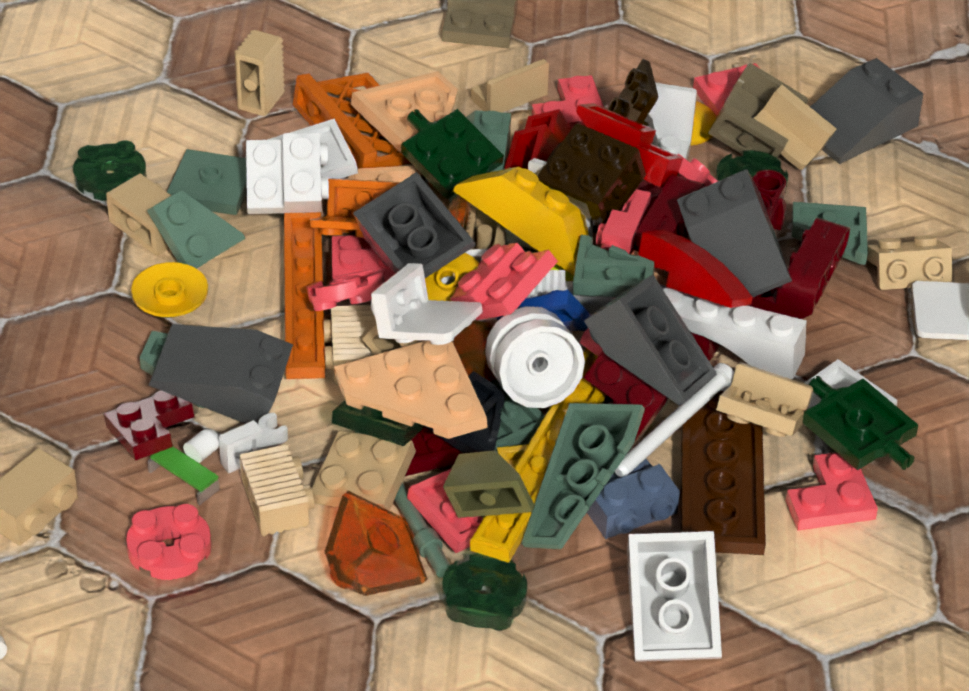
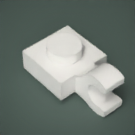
M275 412L263 415L259 419L258 424L253 420L219 435L220 464L228 474L240 469L239 454L266 449L283 444L288 440V428L285 425L274 429L277 427V415Z

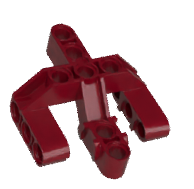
M774 170L759 171L752 179L761 193L773 229L781 230L787 211L784 200L786 179L781 173ZM672 174L642 220L636 234L634 250L639 252L642 233L645 231L664 229L687 238L689 233L677 199L704 188L705 184ZM816 218L809 230L805 229L802 244L797 253L793 252L790 256L788 271L792 281L753 297L752 304L746 306L798 319L812 315L815 306L818 304L820 297H822L845 252L850 235V227ZM691 332L707 359L711 360L720 344Z

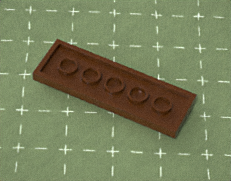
M720 390L681 426V532L714 531L715 553L764 555L766 534L763 426L752 422L748 424L737 423L728 419L726 413L717 411L720 395L724 392Z

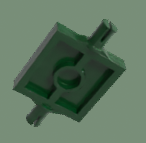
M415 109L414 112L412 111L408 115L407 121L419 132L401 143V153L446 199L456 194L453 190L460 182L475 175L489 173L503 164L504 155L458 109L434 122H429L418 109Z
M816 376V379L813 378L808 385L813 387V393L821 401L804 411L802 423L856 470L884 456L891 458L902 470H906V467L909 468L912 465L915 457L900 445L917 435L918 424L865 379H861L849 387L833 389L820 376Z

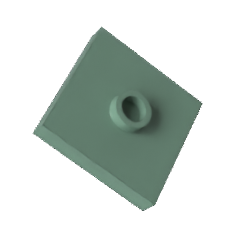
M187 149L167 193L173 195L182 190L212 212L237 215L247 193L246 158Z

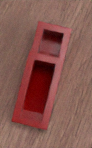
M594 103L578 105L576 113L586 127L639 149L646 176L643 178L644 180L661 188L672 174L678 175L683 157L653 145L655 129Z
M560 109L528 116L525 129L515 131L505 169L518 166L528 169V162L533 158L547 161L551 152L565 139L572 129Z
M664 229L642 233L638 255L654 261L655 268L669 272L666 287L729 308L752 304L753 297L741 281L721 261L704 248Z

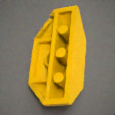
M519 166L475 175L455 186L453 191L536 250H549L558 262L556 264L574 276L580 236H589L586 217L578 207L569 202V198L564 193L550 189L539 181L535 173Z

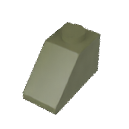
M496 451L458 454L443 486L458 518L533 512L535 507L520 474Z

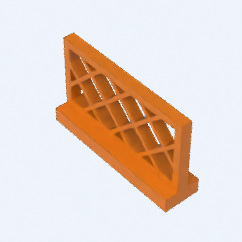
M310 73L297 75L293 106L310 126L335 119L357 163V169L394 167L411 163L390 142L380 140L379 137L384 136L368 121L362 120L363 116L351 105L350 101L345 100L346 98H352V92L360 91L354 89L356 87L365 86L368 89L380 86L369 73L318 82ZM327 93L339 95V98L329 96ZM342 111L355 114L356 117L345 115ZM360 131H364L374 135L373 137H369L366 135H362ZM376 150L389 153V155L378 157Z

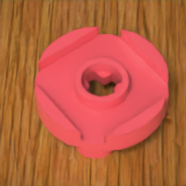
M366 270L333 277V280L329 282V286H323L322 281H319L306 288L309 301L313 303L314 311H321L336 307L337 302L345 301L348 298L350 304L371 301V293L385 282L382 270H378L375 273L374 270Z
M181 504L179 506L159 507L150 511L142 510L132 517V526L128 530L126 538L129 560L136 569L139 570L140 566L150 571V575L153 578L172 580L186 577L198 570V563L205 556L207 560L211 553L209 526L198 515V510L193 505ZM175 539L173 546H166L165 542L161 541Z

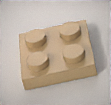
M338 431L311 489L314 504L388 515L416 452L413 441Z

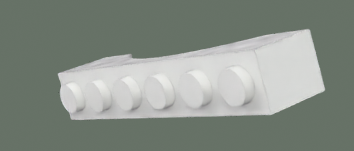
M660 284L690 332L704 336L724 346L742 358L748 365L793 380L805 356L806 320L750 306L729 308ZM573 295L591 315L615 298Z

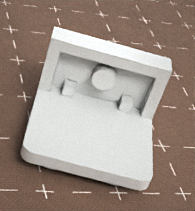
M408 263L371 293V310L373 315H375L379 338L395 339L398 343H409L415 340H427L434 345L450 343L454 340L455 336L464 328L470 326L472 321L483 312L480 302L428 300L422 264Z
M915 281L912 284L911 293L916 334L921 338L969 340V283Z

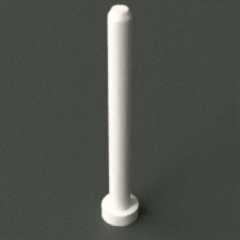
M724 363L716 364L713 368L717 375L631 449L616 469V475L619 477L627 476L720 390L726 391L731 386L735 373L732 368Z

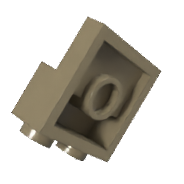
M448 0L447 14L442 30V41L509 48L518 10V0Z

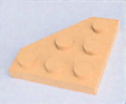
M436 71L352 92L351 105L401 153V143L419 132L407 121L408 115L412 111L414 112L415 109H418L429 122L442 119L453 111L458 89L440 72Z
M426 340L334 366L337 382L348 406L360 410L367 406L382 411L384 418L411 427L414 423L433 428L435 435L447 439L488 428L486 414L453 342L434 345Z

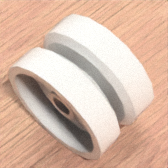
M525 306L516 309L511 315L503 316L495 323L487 337L485 356L489 369L510 398L525 407L546 408L558 404L574 392L582 379L585 359L581 345L556 314L542 307Z

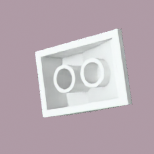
M714 531L629 534L627 559L635 662L721 659Z

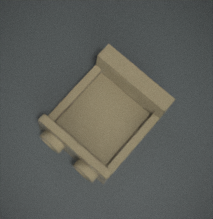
M749 63L734 84L708 134L769 170L785 148L788 139L760 123L754 117L765 107L773 93L781 85L785 86L804 103H807L808 98L757 66Z

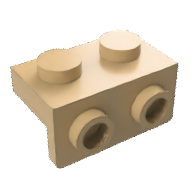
M919 235L914 237V242L902 243L899 238H882L878 240L877 245H867V260L877 266V283L881 290L912 288V284L915 281L952 282V248L937 240V236Z
M739 363L736 366L731 386L720 395L716 410L726 413L727 418L734 422L742 424L752 422L764 426V430L769 434L779 437L793 436L803 425L804 411L808 410L813 387L745 363Z

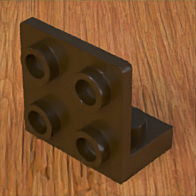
M642 59L636 69L633 68L629 72L625 81V88L619 97L616 96L612 99L608 110L655 129L653 119L648 114L659 96L650 61ZM655 133L652 144L659 147Z
M581 124L574 125L538 174L539 181L549 188L558 190L565 195L586 203L593 225L599 227L600 223L607 222L612 209L620 211L623 208L624 204L646 176L638 148Z

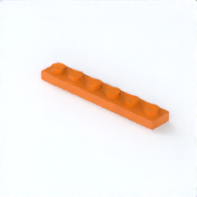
M321 212L284 213L285 341L293 344L286 365V379L325 378L324 310L314 311L313 303L309 301L306 288L319 281L323 283L322 235L320 234V228L310 227V219L321 217Z

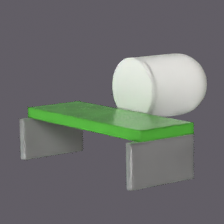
M204 429L184 444L185 454L174 446L152 454L148 460L149 473H152L159 466L164 467L199 490L197 493V504L200 506L219 491L218 475L199 464L218 449L219 435L214 430Z

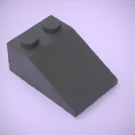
M877 58L851 69L810 106L837 129L822 151L841 164L918 127L924 93Z
M747 169L677 199L691 241L721 261L741 281L752 297L792 281L761 193Z
M417 172L353 213L367 243L382 262L395 274L408 263L423 265L424 277L426 278L476 246L474 240Z
M653 274L619 294L584 320L589 328L592 339L600 345L608 357L678 405L685 403L717 375Z
M172 324L149 386L246 424L254 420L258 424L259 419L263 415L268 414L274 404L293 344L253 329Z

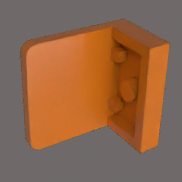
M330 178L328 179L329 199L327 216L310 219V227L320 228L321 235H343V233H352L356 230V237H364L353 213L400 182Z

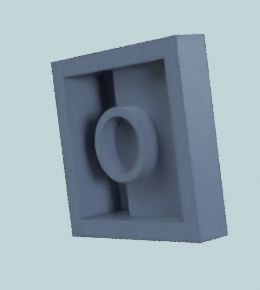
M646 458L627 476L619 477L614 472L587 511V514L603 537L607 539L621 533H629L635 528L657 520H665L671 515L677 514L680 490L660 464L652 466Z

